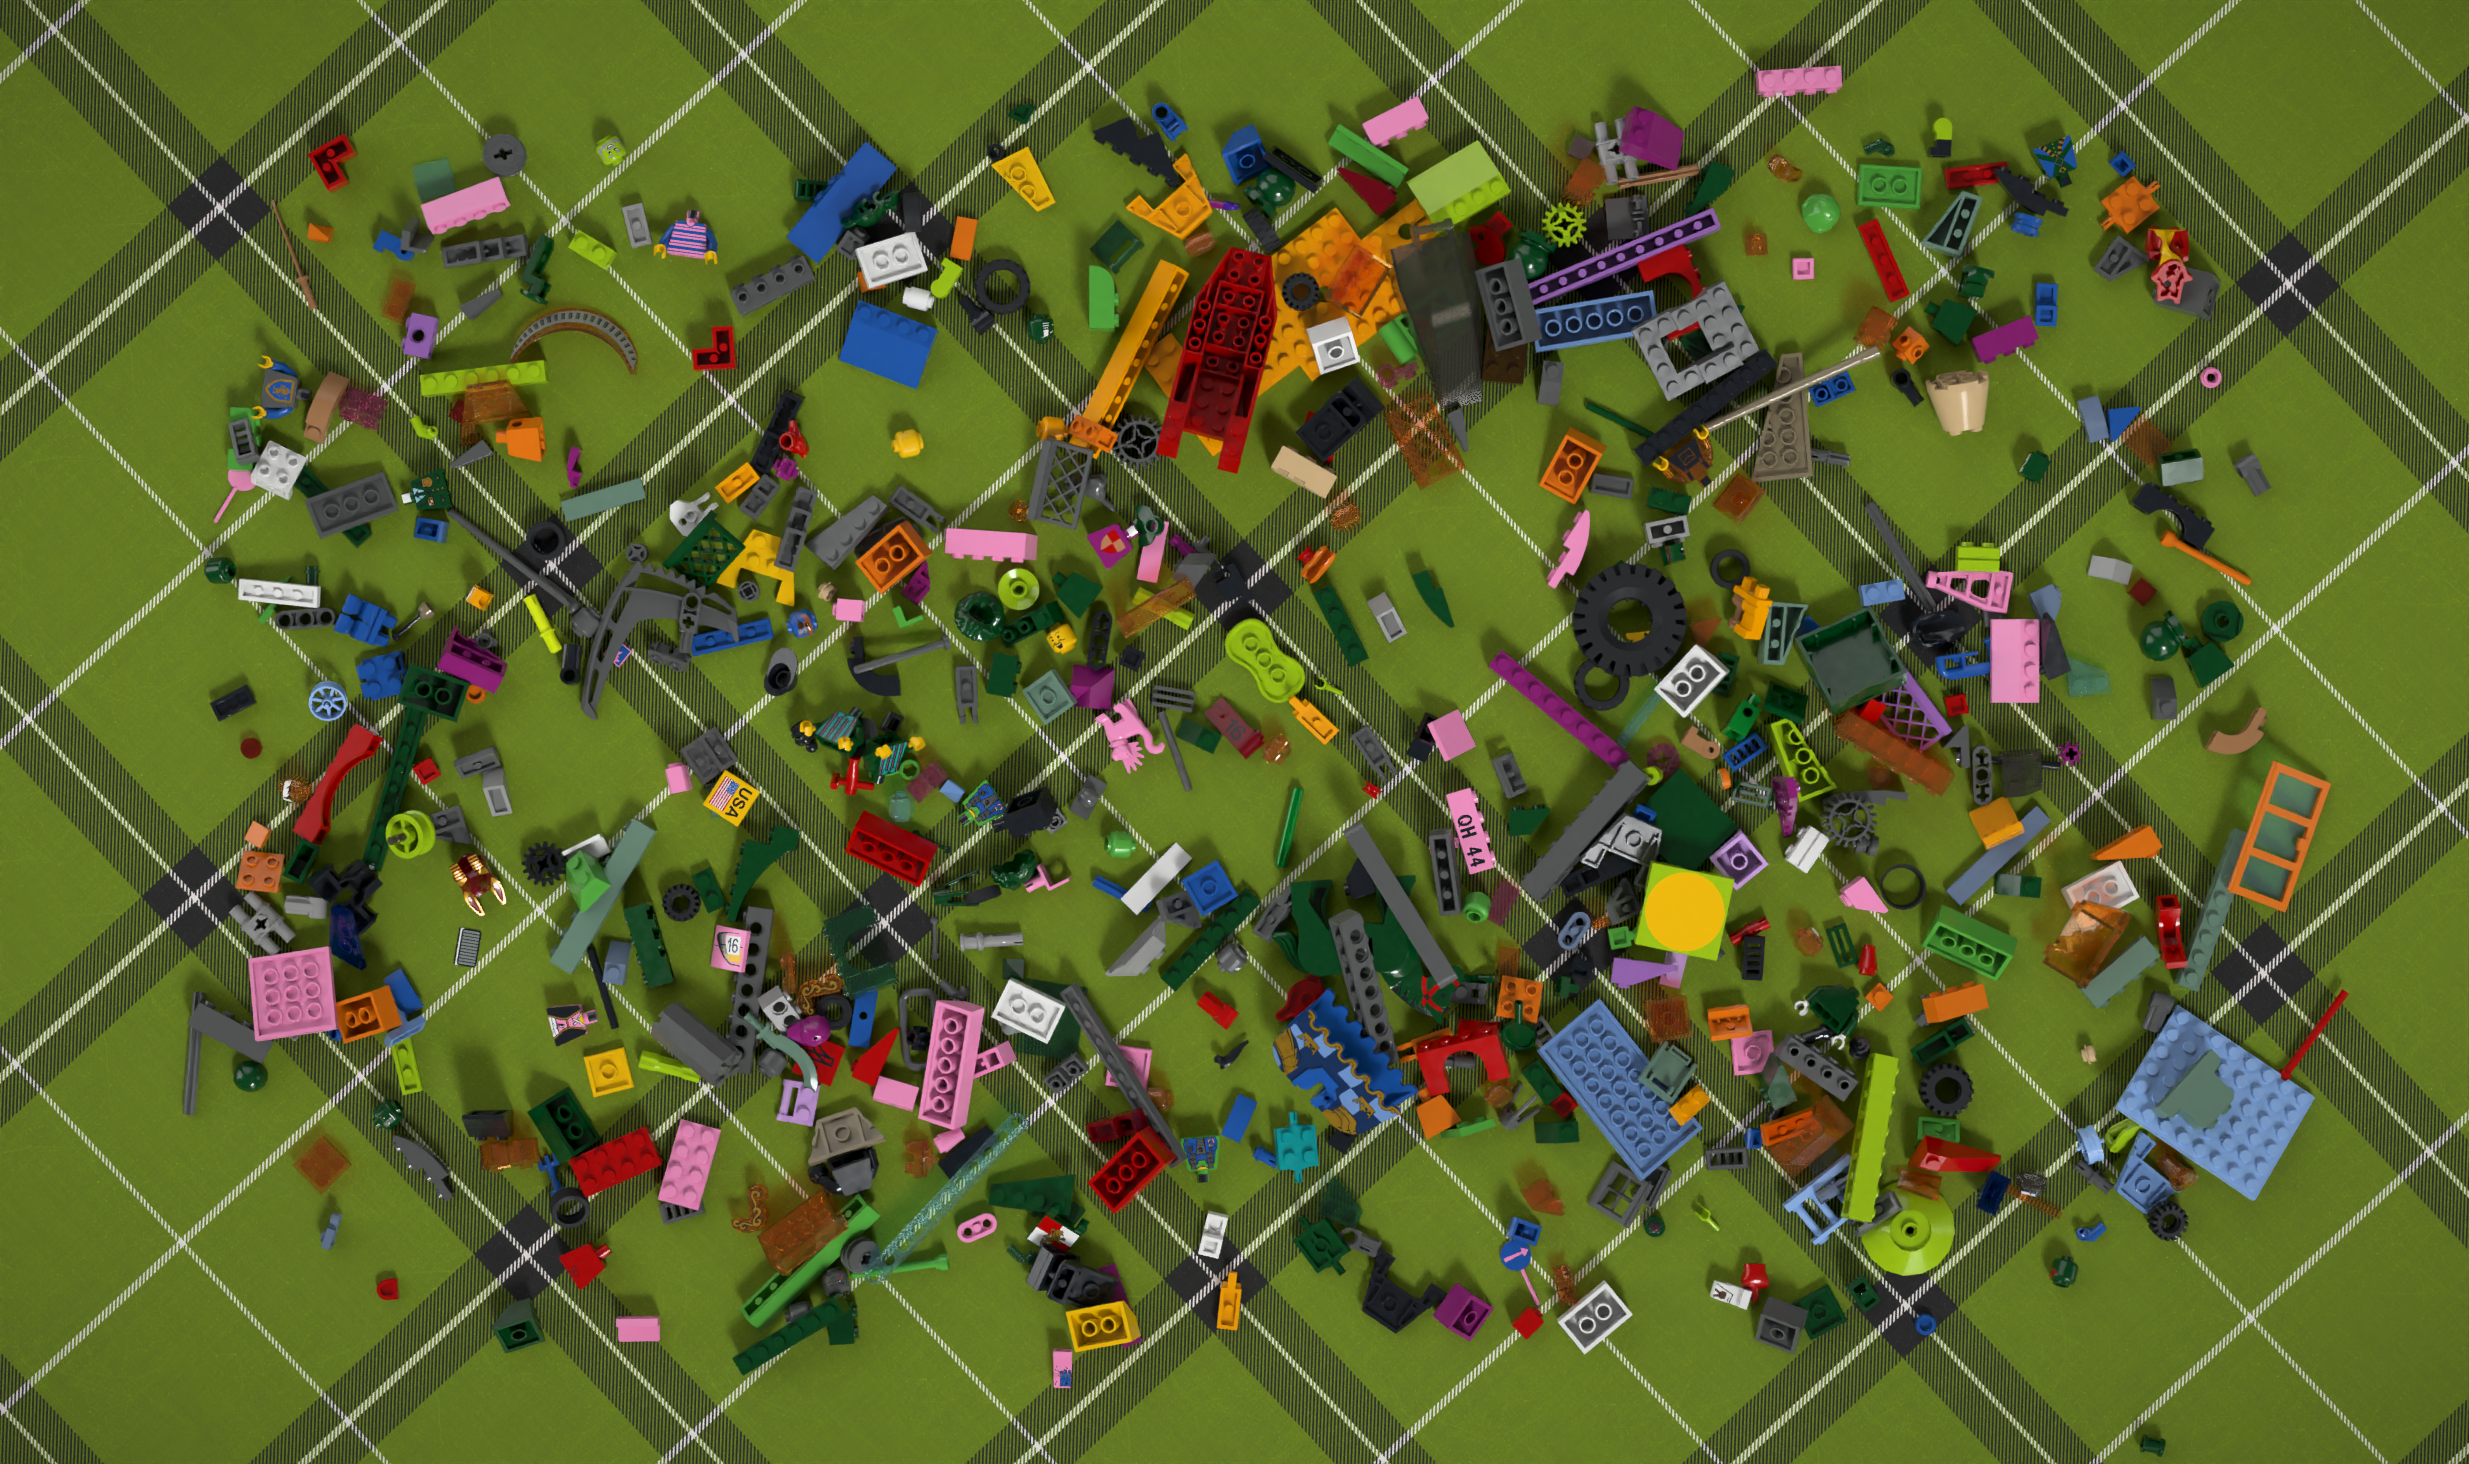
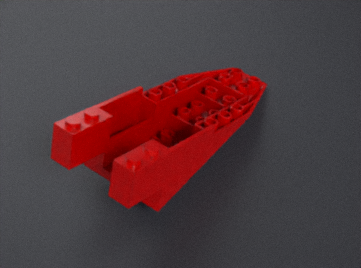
M1231 246L1196 296L1161 428L1156 454L1176 459L1183 432L1223 441L1217 469L1238 474L1278 316L1271 256Z

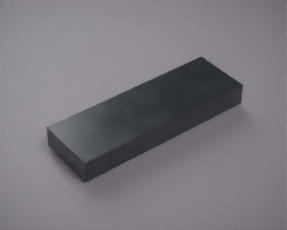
M985 1125L937 1164L947 1177L952 1179L998 1143L999 1140L990 1128Z

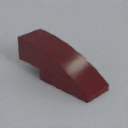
M1139 1108L1110 1115L1086 1123L1085 1126L1091 1142L1098 1143L1137 1134L1148 1127L1149 1124L1143 1109Z

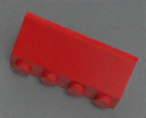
M864 810L854 827L845 853L920 888L939 846Z

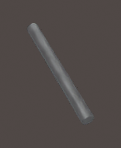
M1166 712L1157 713L1184 790H1191L1193 788Z

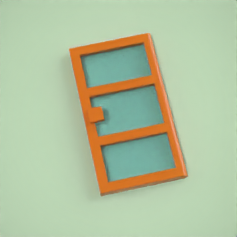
M2272 761L2227 891L2286 912L2331 783L2278 763V761Z

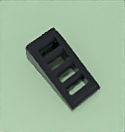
M1744 935L1741 977L1743 980H1763L1765 936ZM1748 944H1760V947H1748ZM1748 952L1759 953V955H1748ZM1747 961H1758V964L1747 963Z

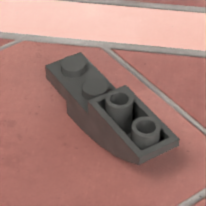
M397 1134L392 1137L396 1150L399 1153L402 1152L406 1157L405 1163L411 1170L414 1169L415 1172L423 1168L425 1170L423 1172L424 1176L429 1182L432 1181L436 1186L435 1192L440 1199L444 1198L445 1201H448L456 1195L445 1179L451 1172L431 1150L405 1135Z

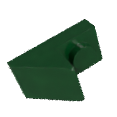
M1862 1274L1845 1286L1864 1313L1881 1301Z

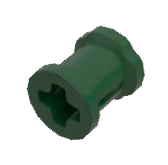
M2144 1434L2140 1444V1452L2147 1451L2162 1457L2166 1441L2163 1438L2158 1440Z

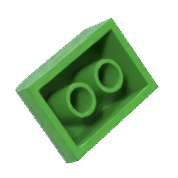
M1089 266L1090 332H1115V327H1119V312H1115V306H1119V292H1115L1113 278L1106 269L1100 266Z

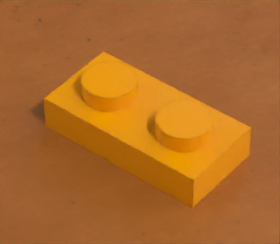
M747 462L715 488L727 504H729L760 480L761 477L750 463Z
M1697 1084L1671 1106L1668 1111L1679 1125L1682 1126L1711 1099Z

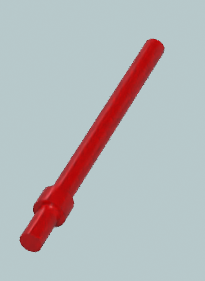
M2343 989L2286 1067L2284 1069L2281 1068L2279 1071L2281 1079L2286 1081L2291 1078L2292 1075L2290 1074L2349 993Z

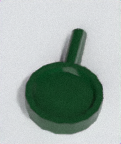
M1516 1000L1515 1019L1505 1023L1501 1039L1509 1049L1522 1052L1531 1049L1535 1045L1537 1032L1530 1022L1523 1020V1001Z

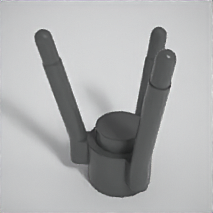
M1522 1083L1518 1085L1505 1108L1500 1112L1502 1116L1499 1118V1121L1509 1131L1513 1128L1517 1129L1520 1124L1541 1110L1537 1108L1521 1119L1519 1117L1538 1098V1095L1535 1094L1516 1113L1512 1109L1508 1112L1523 1086Z

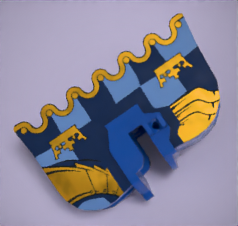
M1328 988L1314 1003L1297 1015L1288 1024L1286 1030L1277 1036L1273 1043V1055L1278 1067L1289 1078L1294 1087L1298 1085L1301 1089L1308 1090L1318 1082L1323 1084L1312 1096L1310 1102L1315 1108H1319L1332 1126L1341 1132L1360 1134L1399 1115L1401 1110L1396 1105L1417 1094L1419 1091L1413 1084L1404 1085L1401 1083L1403 1077L1402 1070L1399 1068H1388L1389 1055L1385 1052H1374L1375 1039L1370 1036L1361 1037L1362 1024L1359 1021H1347L1348 1008L1345 1005H1333L1335 994L1332 989Z

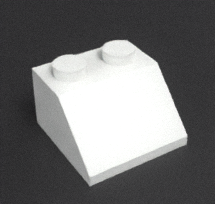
M1346 316L1306 329L1320 374L1360 362L1354 337Z

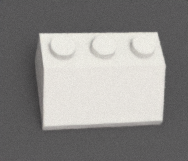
M1696 644L1654 690L1685 718L1689 716L1730 670L1714 655Z

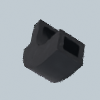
M853 637L854 641L850 642L851 654H855V658H847V663L856 682L865 690L876 695L888 697L902 696L900 675L880 676L871 670L859 674L854 673L853 668L866 663L863 637Z

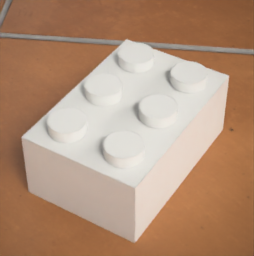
M1603 1280L1557 1318V1321L1581 1351L1586 1354L1633 1314L1607 1282Z

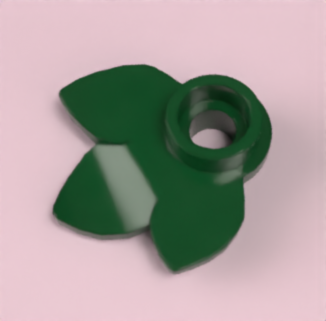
M1138 505L1135 507L1139 518L1135 519L1130 525L1134 524L1140 533L1138 535L1139 546H1149L1153 543L1155 537L1161 535L1164 531V521L1160 516L1155 515L1149 506Z

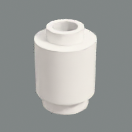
M906 287L902 303L907 304V307L927 311L928 308L933 306L934 296H931L932 292L928 290Z

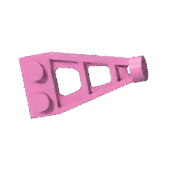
M2000 570L1999 572L1952 571L1938 573L1928 571L1925 587L1938 589L1984 611L2006 614L2013 573ZM1937 577L1940 579L1938 584H1936ZM1952 578H1964L1967 580L1964 592L1950 587ZM1987 580L1989 582L1986 598H1980L1971 592L1973 581Z

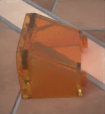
M2083 899L2081 902L2076 901L2071 909L2073 915L2054 944L2049 943L2043 954L2046 957L2042 963L2086 989L2100 964L2124 932L2132 914L2122 909Z

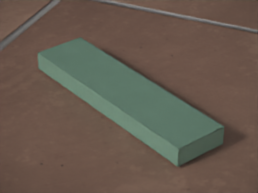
M637 478L562 501L561 505L566 521L569 522L647 497L641 478Z

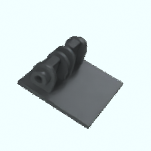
M1633 195L1632 197L1605 199L1608 241L1641 238L1649 234L1646 196Z

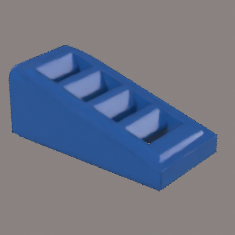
M1755 730L1723 753L1722 756L1733 772H1735L1767 750L1768 744L1758 730ZM1752 739H1755L1760 747L1758 749L1752 742ZM1746 743L1753 750V753L1750 754L1748 749L1745 747ZM1739 748L1746 755V758L1743 759L1741 754L1738 752ZM1734 753L1740 762L1736 764L1730 754Z

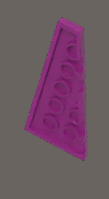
M1793 776L1771 777L1773 789H1776L1774 795L1783 838L1792 836L1795 813L1797 812V793L1800 792L1799 782L1794 780Z

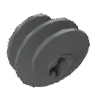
M867 1237L857 1238L842 1249L840 1255L841 1262L853 1273L867 1272L877 1263L879 1248L875 1242Z

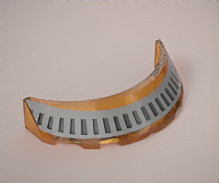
M566 308L547 313L526 327L514 343L509 361L510 364L517 363L518 355L528 345L545 335L561 331L583 332L603 340L621 356L630 374L637 376L639 355L627 333L610 318L588 309Z

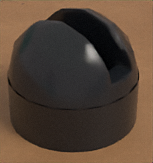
M992 144L989 146L987 154L992 160H1000L1005 155V149L1000 144ZM995 147H997L998 151L1000 152V156H998L996 150L994 149Z

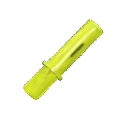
M536 594L523 599L541 633L540 637H543L550 652L556 653L560 651L562 647L554 633L555 628L551 627Z

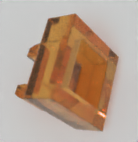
M1766 234L1745 235L1746 256L1768 255Z

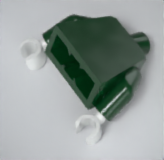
M1841 984L1818 986L1805 997V1001L1796 1002L1795 1009L1804 1006V1009L1799 1013L1801 1016L1808 1012V1008L1811 1009L1836 1034L1840 1032V1036L1833 1038L1832 1045L1836 1040H1841L1842 1045L1839 1047V1050H1841L1845 1045V1038L1851 1035L1858 1024L1859 1011L1857 1008L1860 1003L1857 998L1860 994L1855 987H1850L1846 990Z

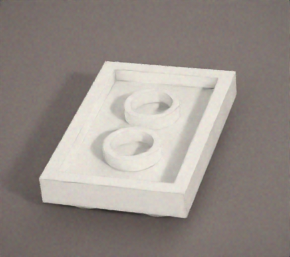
M909 232L855 249L868 289L927 272L928 270L915 232Z

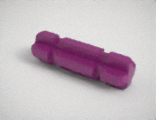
M1178 534L1174 535L1170 540V544L1174 548L1177 547L1184 557L1190 553H1198L1186 541L1183 542V538Z

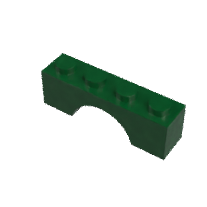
M1332 584L1314 592L1313 596L1331 628L1349 667L1351 668L1368 659L1369 656Z

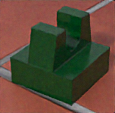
M1557 975L1554 996L1568 998L1569 992L1578 993L1579 985L1570 983V977Z

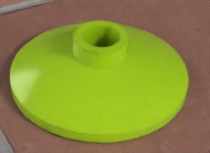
M1025 569L1008 571L1002 576L998 585L1001 601L1007 607L1014 610H1024L1032 606L1040 592L1037 578ZM1017 586H1022L1023 592L1018 594L1016 593L1015 588Z

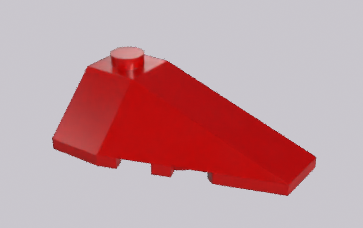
M1925 1135L1908 1161V1165L1938 1172H1993L2001 1160V1155Z

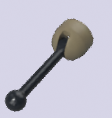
M424 601L418 607V616L398 633H394L392 635L393 640H400L401 635L419 619H430L434 616L436 612L433 607Z

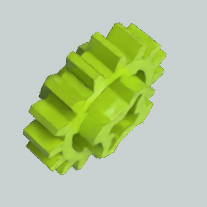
M1558 203L1557 209L1551 206L1552 212H1545V216L1548 219H1542V223L1546 224V226L1541 230L1547 231L1546 239L1551 238V242H1558V248L1563 243H1565L1567 248L1570 247V242L1576 245L1578 243L1576 238H1583L1580 232L1586 231V227L1582 226V224L1586 223V219L1580 218L1583 212L1577 213V206L1571 209L1570 203H1567L1565 207L1562 206V203ZM1566 212L1571 213L1575 218L1571 219L1566 215ZM1558 214V220L1550 224L1552 217ZM1562 220H1564L1565 223L1570 224L1569 226H1567L1566 230H1564L1563 227L1558 226L1561 224ZM1578 227L1576 233L1570 237V230ZM1552 232L1561 234L1562 239L1556 237Z

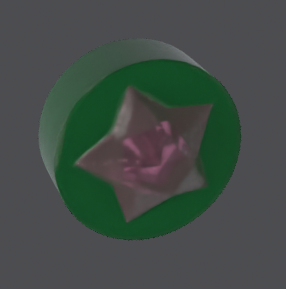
M1658 1216L1647 1218L1644 1223L1645 1232L1651 1237L1661 1236L1665 1231L1664 1221Z

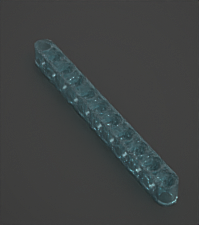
M1013 1113L999 1126L866 1269L865 1279L867 1282L876 1285L882 1284L1027 1129L1028 1119L1026 1116L1020 1113ZM1017 1117H1021L1023 1121L1020 1128L1013 1126V1121ZM1006 1132L1009 1138L1006 1143L1002 1144L999 1141V1136L1001 1133ZM992 1147L994 1155L992 1158L987 1159L984 1151ZM973 1163L980 1165V1170L977 1174H973L970 1170ZM959 1178H964L966 1181L963 1189H958L956 1186ZM949 1193L952 1199L949 1204L945 1205L942 1202V1197L944 1194ZM935 1208L937 1217L931 1220L928 1217V1212L930 1209ZM920 1223L923 1226V1231L920 1235H916L914 1233V1226ZM902 1239H907L909 1242L906 1250H901L899 1246ZM892 1254L895 1260L892 1265L888 1266L885 1258L887 1255ZM875 1269L880 1272V1278L877 1281L871 1278V1273Z

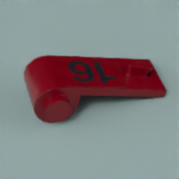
M1223 697L1204 713L1246 760L1264 744L1262 741L1264 738L1263 734L1257 728L1253 731Z

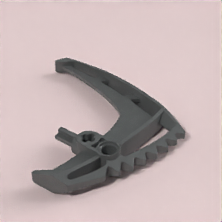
M638 561L622 578L612 593L600 619L586 669L581 701L582 711L590 718L598 719L596 708L611 667L628 634L639 621L653 618L679 620V631L682 632L679 652L691 654L694 634L698 633L700 624L732 633L734 641L739 642L740 632L737 610L717 593L707 595L706 586L696 588V579L687 583L685 574L677 578L674 570L666 574L663 566H660L655 571L652 563L644 568L641 561ZM642 572L678 583L689 588L690 593L682 596L634 586ZM624 590L632 591L618 622L615 623L612 616ZM690 596H695L698 599L696 607L689 605L688 599ZM704 597L723 605L731 611V614L704 603ZM689 616L692 621H695V624L691 625V627H688V623L685 622V619H689ZM607 628H610L613 635L603 662H600L598 655ZM597 669L599 675L593 700L590 702L594 672Z

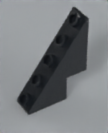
M1130 116L1093 131L1095 135L1093 139L1102 145L1107 143L1112 146L1111 150L1116 154L1122 156L1124 153L1129 156L1131 163L1138 167L1141 164L1147 167L1149 174L1154 177L1160 175L1165 178L1164 182L1173 188L1179 186V181L1159 132L1139 139Z

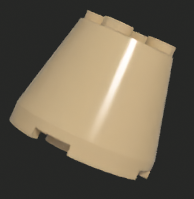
M1967 370L1954 371L1937 375L1936 380L1932 382L1931 380L1926 381L1928 395L1944 431L1949 432L1951 436H1956L1966 430H1970V432L1983 430L1982 425L1985 422L1989 389L1988 372L1979 370L1977 374H1973V372H1967Z

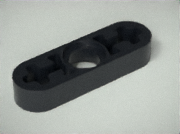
M1105 610L1097 612L1093 618L1087 666L1094 671L1101 670L1106 663L1112 616ZM1102 615H1105V619L1109 621L1105 622L1103 630H1107V633L1095 631V628H1100V621H1097V618H1101ZM1096 635H1102L1105 638L1103 646L1095 645L1094 637ZM1092 648L1104 650V653H1099V660H1102V663H1098L1097 666H1094V662L1090 661V659H1094L1096 651H1091Z

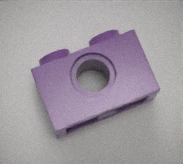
M412 313L406 322L408 333L407 337H404L401 349L404 350L403 353L431 360L440 320L435 317ZM422 330L424 332L423 340L416 341V332Z

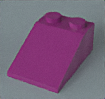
M1634 106L1626 114L1618 152L1676 171L1684 132L1655 112Z

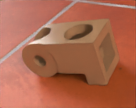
M1689 725L1679 743L1704 758H1716L1720 752L1719 745L1716 742L1707 741L1696 735L1699 729Z

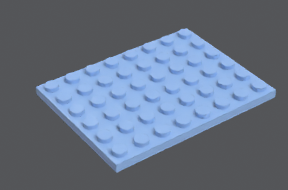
M2176 1005L2114 1108L2251 1201H2254L2315 1097L2289 1079L2284 1081L2281 1079L2279 1072L2181 1006ZM2212 1049L2220 1057L2219 1068L2215 1074L2234 1094V1099L2230 1103L2231 1109L2224 1115H2219L2217 1118L2218 1123L2212 1129L2207 1127L2202 1130H2194L2178 1114L2172 1119L2169 1117L2159 1118L2152 1109L2200 1056Z

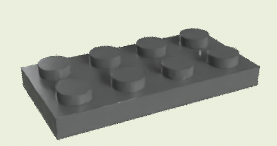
M384 472L304 500L320 540L399 511Z

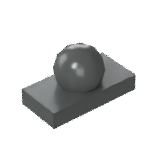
M1089 774L1069 811L1088 820L1107 784Z

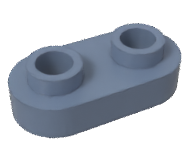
M1575 912L1571 915L1558 935V943L1562 948L1571 950L1578 945L1590 927L1591 921L1586 913ZM1578 918L1583 919V924L1581 926L1576 925V920ZM1570 935L1572 937L1570 943L1564 941L1565 936Z

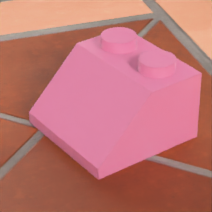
M1857 876L1839 890L1841 893L1839 898L1845 906L1881 913L1888 912V909L1865 877Z

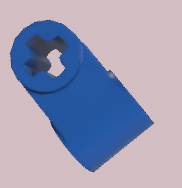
M1158 103L1153 107L1152 117L1172 142L1175 141V138L1180 133L1189 129L1167 104ZM1158 108H1164L1167 111V116L1158 118L1155 111Z

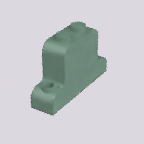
M2212 1049L2204 1052L2152 1111L2159 1118L2169 1117L2172 1119L2178 1114L2194 1130H2202L2207 1127L2212 1129L2218 1123L2217 1118L2219 1115H2224L2231 1109L2230 1103L2234 1099L2232 1090L2215 1074L2219 1068L2220 1057Z

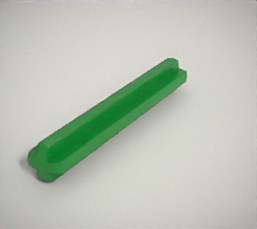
M1294 787L1275 862V866L1285 868L1287 865L1304 789Z

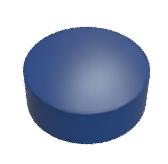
M1921 1314L1915 1319L1914 1325L1920 1334L1930 1335L1935 1331L1936 1321L1931 1315Z

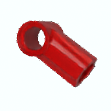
M1208 990L1196 1003L1226 1030L1240 1014Z

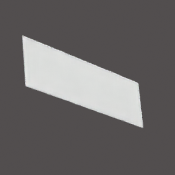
M1175 843L1121 900L1137 915L1192 857Z

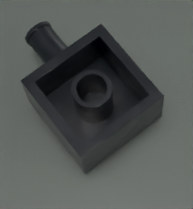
M1048 786L1011 798L1003 816L992 820L991 825L992 828L996 827L994 829L995 833L1008 829L1012 838L1018 836L1025 837L1032 831H1042L1048 828L1058 806Z

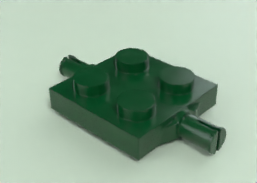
M1305 1215L1300 1216L1297 1220L1304 1230L1293 1239V1242L1318 1274L1325 1268L1333 1267L1339 1276L1344 1274L1346 1270L1339 1261L1341 1257L1350 1252L1351 1248L1327 1216L1319 1222L1312 1224Z

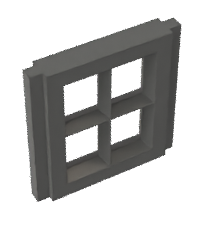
M1612 1161L1588 1204L1629 1229L1654 1185L1646 1180L1640 1181L1633 1172ZM1618 1173L1628 1178L1621 1191L1611 1187ZM1631 1181L1640 1185L1633 1199L1623 1194ZM1608 1190L1618 1195L1611 1208L1601 1203ZM1621 1198L1630 1203L1623 1216L1613 1211Z

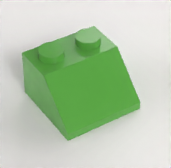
M579 850L566 863V885L580 911L585 913L611 886V883L597 857L582 850Z

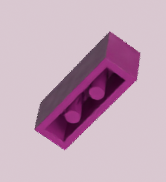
M2029 315L1972 338L1969 342L1977 362L1984 361L1986 365L1996 361L1995 356L2002 353L2006 357L2016 353L2015 348L2022 346L2023 349L2035 345L2034 340L2039 339V336Z

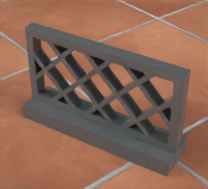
M1048 436L1043 440L1026 519L1033 521L1037 519L1072 530L1077 529L1094 450L1063 442L1052 436ZM1057 447H1064L1069 456L1060 460L1056 453ZM1078 452L1088 454L1086 463L1081 466L1074 456ZM1071 457L1077 468L1068 473L1062 462ZM1059 464L1065 475L1056 480L1052 474V469ZM1078 470L1083 478L1081 483L1075 485L1070 474ZM1066 477L1072 488L1063 492L1058 482ZM1054 484L1060 495L1051 499L1048 494V488ZM1072 490L1078 496V501L1071 505L1066 497V494ZM1060 497L1063 498L1068 508L1059 512L1054 504V501ZM1049 504L1056 513L1051 518L1043 516L1044 507ZM1070 510L1074 516L1073 523L1065 522L1061 514Z

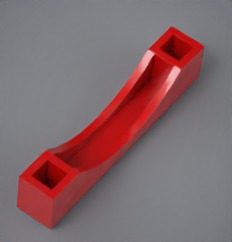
M355 723L349 730L344 744L339 747L334 761L327 767V773L324 778L317 784L314 795L307 801L306 808L296 820L292 831L309 842L321 846L331 829V806L339 784L351 769L362 761L374 756L384 738L365 726Z

